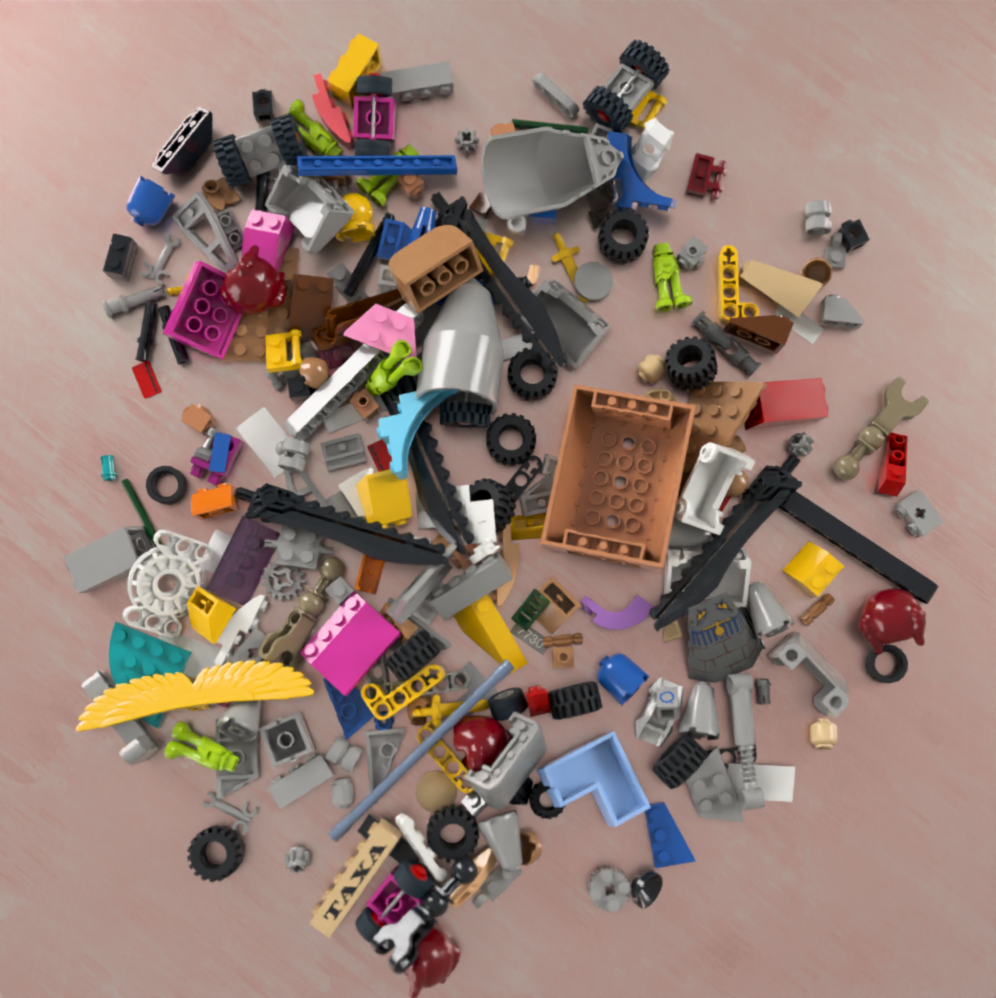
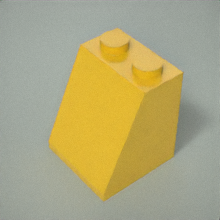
M391 469L366 475L356 484L367 523L379 521L382 524V528H389L388 526L393 524L399 527L407 524V520L413 517L407 479L399 480L396 474H392Z

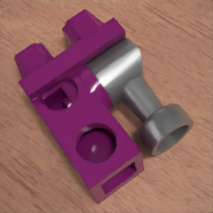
M209 426L206 434L209 435L203 447L196 449L194 457L190 461L193 463L190 474L202 479L205 470H209L215 433L223 434V432ZM231 436L225 472L211 471L207 482L218 485L224 477L228 478L236 456L245 442Z

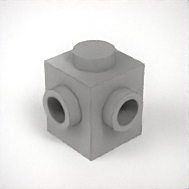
M692 236L678 253L676 258L678 264L684 269L688 268L690 271L695 266L699 268L705 260L703 256L709 247L695 236Z

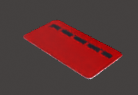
M149 361L132 367L144 399L161 393V388Z
M381 439L368 445L367 448L378 472L391 469L392 455H389L385 442Z

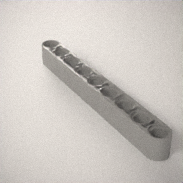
M407 303L396 311L414 318L415 331L425 320L423 313L417 314ZM363 344L286 420L284 428L294 439L301 441L307 439L373 373L379 363L384 358H388L390 354Z

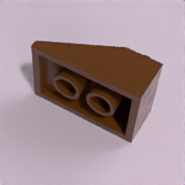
M302 274L293 275L288 332L298 329L301 331V339L313 340V331L323 326L326 313L331 309L334 278Z
M783 315L730 318L723 331L777 354L785 346L794 322Z

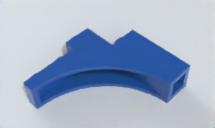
M608 131L607 139L610 141L609 144L624 154L615 176L605 182L607 186L616 187L613 206L619 208V212L622 209H626V212H630V209L637 211L638 206L650 208L651 205L658 206L657 209L662 211H669V208L676 209V200L654 192L645 184L637 172L632 156L633 137L625 133Z

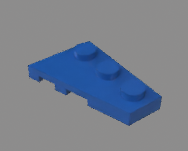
M324 678V684L347 740L371 720L374 715L363 700L361 691L357 686L347 696H344Z
M665 803L650 804L651 808L644 812L655 869L695 862L693 854Z

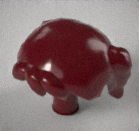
M253 245L250 247L249 252L244 254L239 260L238 264L226 272L224 282L220 288L221 297L226 300L227 306L238 314H261L270 308L279 307L284 304L287 288L285 273H278L269 262L259 257V247Z
M895 588L881 590L870 596L864 603L858 626L863 636L871 643L874 652L880 655L883 653V644H891L911 638L915 640L918 646H923L925 644L926 612L920 607L915 597L905 590Z
M464 716L453 728V745L457 751L465 753L462 763L474 772L481 771L483 764L491 768L514 737L502 724L488 716Z
M433 926L431 931L420 942L416 961L404 972L411 983L409 990L410 998H417L423 988L433 987L439 983L444 984L459 962L461 954L459 947L452 943L449 937L436 926Z

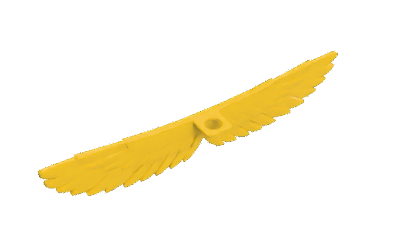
M255 660L239 661L233 665L229 662L222 667L220 665H216L211 669L207 667L197 676L194 684L191 683L188 677L179 672H176L175 675L165 673V677L154 674V678L143 676L141 679L129 680L131 684H117L116 688L105 690L103 692L105 695L93 699L96 703L85 707L87 712H84L78 718L79 721L83 722L76 727V730L86 731L105 728L182 708L190 711L211 709V706L208 704L283 700L312 696L314 691L306 687L310 686L311 682L308 679L302 678L304 676L302 673L293 672V667H283L282 663L270 664V661H262L255 664Z

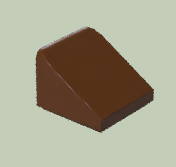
M480 192L469 209L485 219L492 210V207L488 202L486 194Z

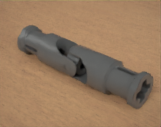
M704 311L691 323L693 326L696 325L709 341L719 344V350L735 365H740L748 373L747 376L750 377L760 367L761 363H757L751 358L749 352L731 336L726 337L722 327L716 322L713 323L705 315ZM734 342L738 347V351L734 355L728 354L726 350Z

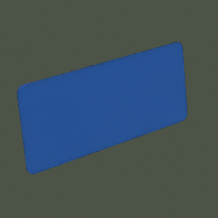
M215 433L209 466L210 471L225 472L231 435Z

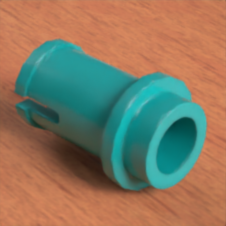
M113 455L100 457L103 481L116 480L115 476H117V473L114 469Z

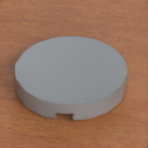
M590 261L577 269L573 285L580 297L591 301H598L610 292L613 286V277L605 265Z

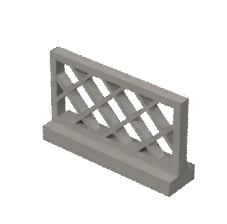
M452 542L446 549L445 554L442 555L446 556L449 561L457 546ZM444 564L427 565L388 608L386 613L400 625H403L453 567L450 564L447 566Z

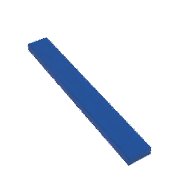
M455 155L297 156L298 176L456 175L458 170Z

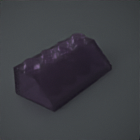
M242 515L206 589L243 606L251 601L261 580V575L265 572L264 567L267 568L276 548L264 547L265 539L278 540L280 533Z

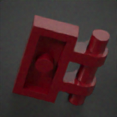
M696 153L686 192L705 196L708 189L712 191L711 199L718 200L719 194L723 190L722 182L723 177L727 173V162L720 160L718 166L713 165L715 157ZM711 173L716 175L714 182L709 181Z

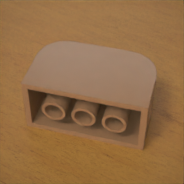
M443 225L430 230L396 252L389 261L390 272L402 299L417 314L483 272L473 240L452 225Z

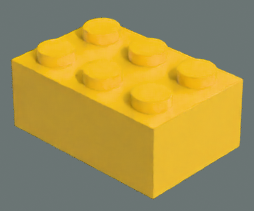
M360 33L351 39L345 55H341L335 71L332 70L328 76L331 94L335 100L351 109L354 108V96H361L357 94V77L375 73L382 63L378 43Z

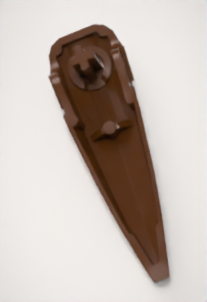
M398 288L329 309L323 326L313 331L312 336L316 347L319 350H328L349 342L351 338L344 336V332L375 304L397 311L406 304Z

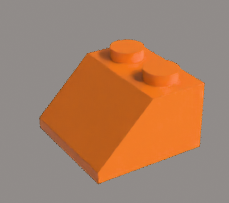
M228 483L216 485V489L209 490V488L197 490L196 494L191 495L192 516L204 520L239 511L238 499L234 496L236 494L235 487L228 485Z

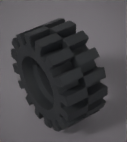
M540 781L531 789L529 795L530 807L535 815L542 819L556 818L563 812L565 806L555 808L554 806L543 807L540 804L539 798L542 793L547 792L546 790L549 789V786H544L542 781Z

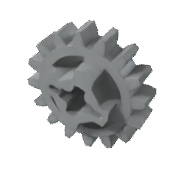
M270 561L269 565L271 567H264L267 574L261 575V578L266 579V582H263L261 585L268 587L265 593L269 594L272 592V599H275L278 595L279 601H283L284 597L290 601L291 595L298 597L296 591H303L304 589L300 585L301 583H306L305 580L301 579L302 576L306 575L305 572H300L301 568L289 566L284 567L281 571H276L275 569L281 565H276ZM294 571H295L296 577H297V581H296V582L293 580V576H292V574H293ZM276 575H286L285 578L288 579V581L291 582V584L287 582H282ZM271 577H273L275 582L273 587L271 585ZM284 588H292V590L288 592L281 593L284 590Z

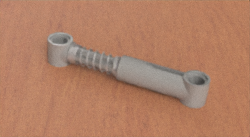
M750 673L729 674L726 678V688L731 699L735 745H738V751H740L739 757H741V761L739 762L742 765L740 768H742L741 774L743 775V778H741L743 780L741 782L742 788L737 794L738 803L741 810L764 808L765 796L762 788L758 787V780L755 779L757 774L755 773L756 768H754V765L756 763L754 762L755 757L752 750L754 744H756L751 699L753 680Z

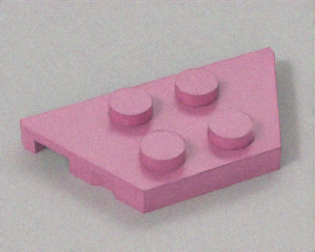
M378 304L369 309L343 334L348 338L389 354L396 341L405 340L411 346V353L406 358H417L414 318Z

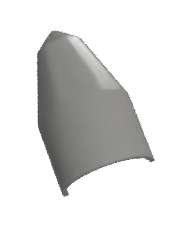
M547 126L492 135L484 144L481 157L485 193L494 213L501 219L562 209L613 178L624 154L609 144L610 141L605 137L585 133H571L568 130H555Z
M474 278L448 294L423 341L421 354L423 369L418 376L416 398L420 399L425 393L435 390L467 391L491 402L490 414L494 415L498 406L504 348L491 294Z

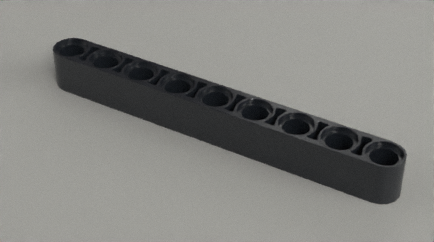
M797 491L790 492L791 497L778 507L900 589L912 594L920 602L928 604L939 586L932 580Z

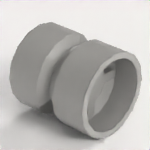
M818 200L805 205V217L808 218L805 221L806 234L824 235L832 231L831 220L828 219L831 216L830 202Z
M285 438L282 447L284 454L280 455L278 467L292 472L303 473L306 464L304 457L308 456L310 444L294 438Z
M338 736L325 760L333 765L340 764V769L351 774L363 753V749L355 745L349 746L348 741Z

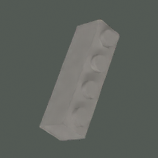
M449 61L379 73L381 76L392 78L393 81L392 96L381 98L409 101L416 97L427 98L434 94L445 95L454 91Z
M499 552L493 555L489 554L476 566L471 565L463 574L455 575L445 585L434 588L431 592L430 603L443 620H446L512 580V570Z

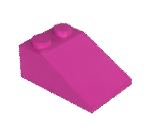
M251 209L244 229L241 258L249 252L250 247L256 245L259 247V257L265 259L279 272L295 226L286 216Z

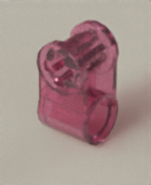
M347 342L328 350L318 349L315 352L316 355H319L320 359L327 363L329 370L342 366L355 353V348L351 343ZM348 349L352 354L344 357L341 355V351Z

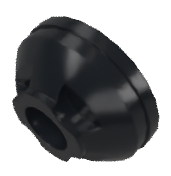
M648 871L638 874L631 883L632 900L638 907L642 909L647 908L656 900L662 888V876L654 871Z

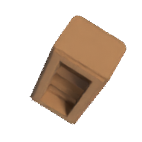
M386 602L380 613L401 633L398 639L404 644L413 637L418 627L409 619L403 625H400L386 613L391 606L389 602Z

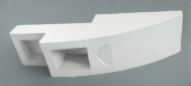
M261 594L255 597L232 616L217 641L222 644V648L214 664L222 667L226 663H231L230 658L234 655L232 652L235 646H239L243 639L242 632L251 633V631L258 627L260 622L258 617L261 612H265L269 603L267 596Z

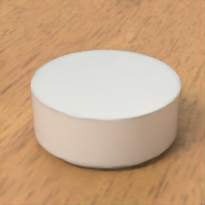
M524 216L509 218L507 221L508 230L513 234L523 233L527 227L526 218Z

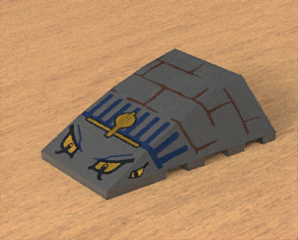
M727 592L688 608L689 679L717 683L726 679L729 674H738L754 666L763 646L756 639L755 634Z

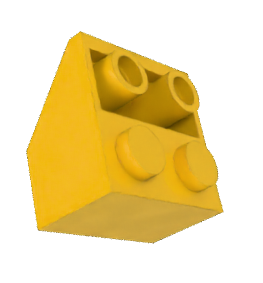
M200 586L195 588L187 602L191 628L211 643L216 644L236 608L216 594Z

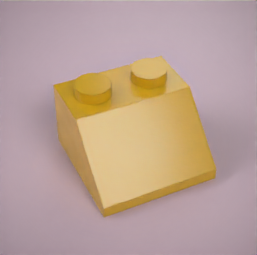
M808 541L782 571L808 595L814 598L823 592L845 566L829 552Z

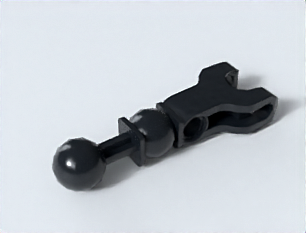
M463 857L456 860L452 865V876L441 889L434 884L433 886L436 889L430 890L425 894L422 899V905L418 902L398 923L384 926L373 938L371 947L377 954L385 955L395 948L389 959V966L394 973H404L416 961L420 942L431 931L434 924L437 923L435 917L445 914L449 902L452 905L454 904L449 898L460 884H470L475 880L478 868L472 859Z

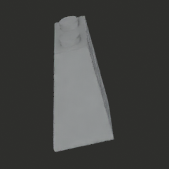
M144 526L122 527L65 555L64 558L78 594L89 593L129 576L134 563L142 554L152 549L153 545ZM149 555L148 557H146V558L141 562V564H143L147 559H149L150 557H152V555Z

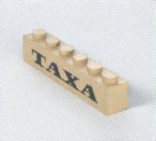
M383 818L379 824L374 822L367 832L370 834L368 840L366 841L363 838L356 848L359 851L356 857L351 855L346 862L347 870L344 873L340 871L333 882L336 885L333 890L330 887L327 889L322 897L325 900L322 905L317 904L311 912V915L314 917L309 924L328 938L331 937L402 835L399 829Z

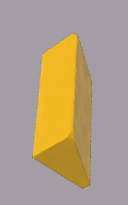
M547 513L526 517L523 515L511 517L512 540L541 538Z

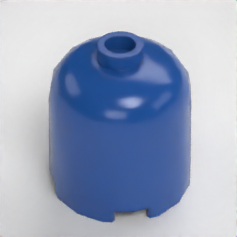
M140 175L127 201L126 209L134 217L132 221L142 227L144 224L154 226L162 220L175 195L171 192H166L162 186Z
M620 653L614 654L610 658L606 656L599 663L601 668L597 674L599 683L621 706L650 677L630 658Z

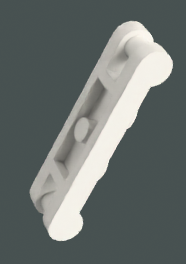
M399 814L395 822L423 866L436 880H445L447 876L446 870L434 861L435 854L429 847H425L423 844L425 839L418 830H414V821L405 814Z

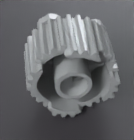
M601 866L600 870L597 868V871H593V875L590 874L591 878H588L587 889L594 905L598 906L599 909L602 908V911L606 909L607 912H616L622 908V905L625 906V902H628L627 898H630V883L626 875L619 868L616 869L615 866H609V868L605 866L603 868ZM612 884L613 890L606 892L604 887Z

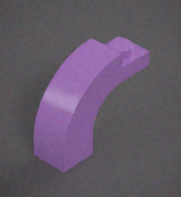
M636 595L631 603L620 612L606 611L587 596H584L580 601V604L583 605L581 607L583 611L589 615L595 614L591 622L609 630L633 627L643 621L649 615L650 609L654 608L639 595Z

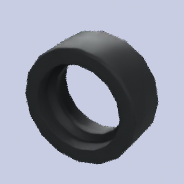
M171 466L155 468L146 479L148 495L161 504L171 505L177 503L186 493L187 482L185 476ZM171 474L177 479L178 489L172 496L162 497L156 492L155 482L160 475Z
M883 644V652L894 654L898 660V669L890 676H884L876 670L875 660L878 655L873 649L870 650L866 657V669L874 680L882 683H894L905 676L908 670V660L900 648L895 645Z

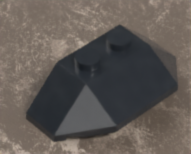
M199 106L196 112L183 120L158 151L152 168L164 175L189 172L196 165L201 155L208 150L209 145L213 141V113Z

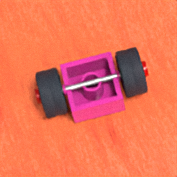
M369 73V75L357 77V94L370 97L354 96L353 137L358 139L355 141V156H390L389 141H395L396 100L394 98H381L392 96L393 81L392 78L381 76L379 73Z
M405 859L381 884L366 903L368 907L356 919L355 925L359 934L371 943L384 926L398 923L418 902L421 904L423 897L434 884L430 872L419 862L413 859Z

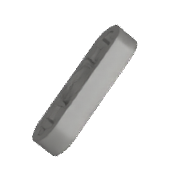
M538 73L532 79L533 85L568 117L573 118L580 111L578 105L544 74Z

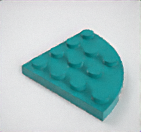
M115 622L109 644V665L114 685L116 687L117 684H131L129 680L141 679L143 676L154 678V674L164 677L165 673L175 675L176 672L183 674L192 652ZM167 712L140 719L159 729Z

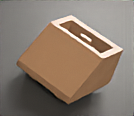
M552 576L523 606L552 635L581 604Z

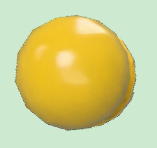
M348 193L341 196L354 210V214L351 220L335 235L336 239L344 242V239H353V243L370 240L371 235L375 236L374 226L370 223L373 217L370 202L365 196L358 193Z

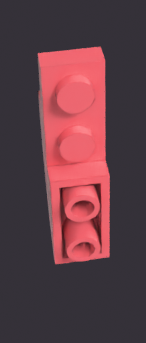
M321 73L313 75L319 93L312 95L322 122L339 143L348 150H352L351 142L355 140L352 130H347L346 124H349L346 112L342 113L340 106H335L333 97H328L327 92L330 91L327 79L323 80Z

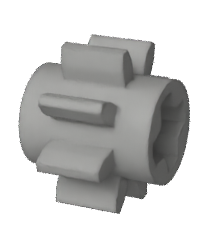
M468 127L462 132L458 130L459 137L455 138V143L459 144L458 151L464 150L466 154L471 150L476 151L475 144L479 143V138L475 137L476 131L471 132L468 130Z
M806 432L802 434L795 433L789 439L791 445L788 449L797 458L800 455L807 456L813 450L811 444L814 443V440Z
M300 846L291 848L290 854H285L284 863L286 868H289L293 873L303 872L305 866H310L309 851Z

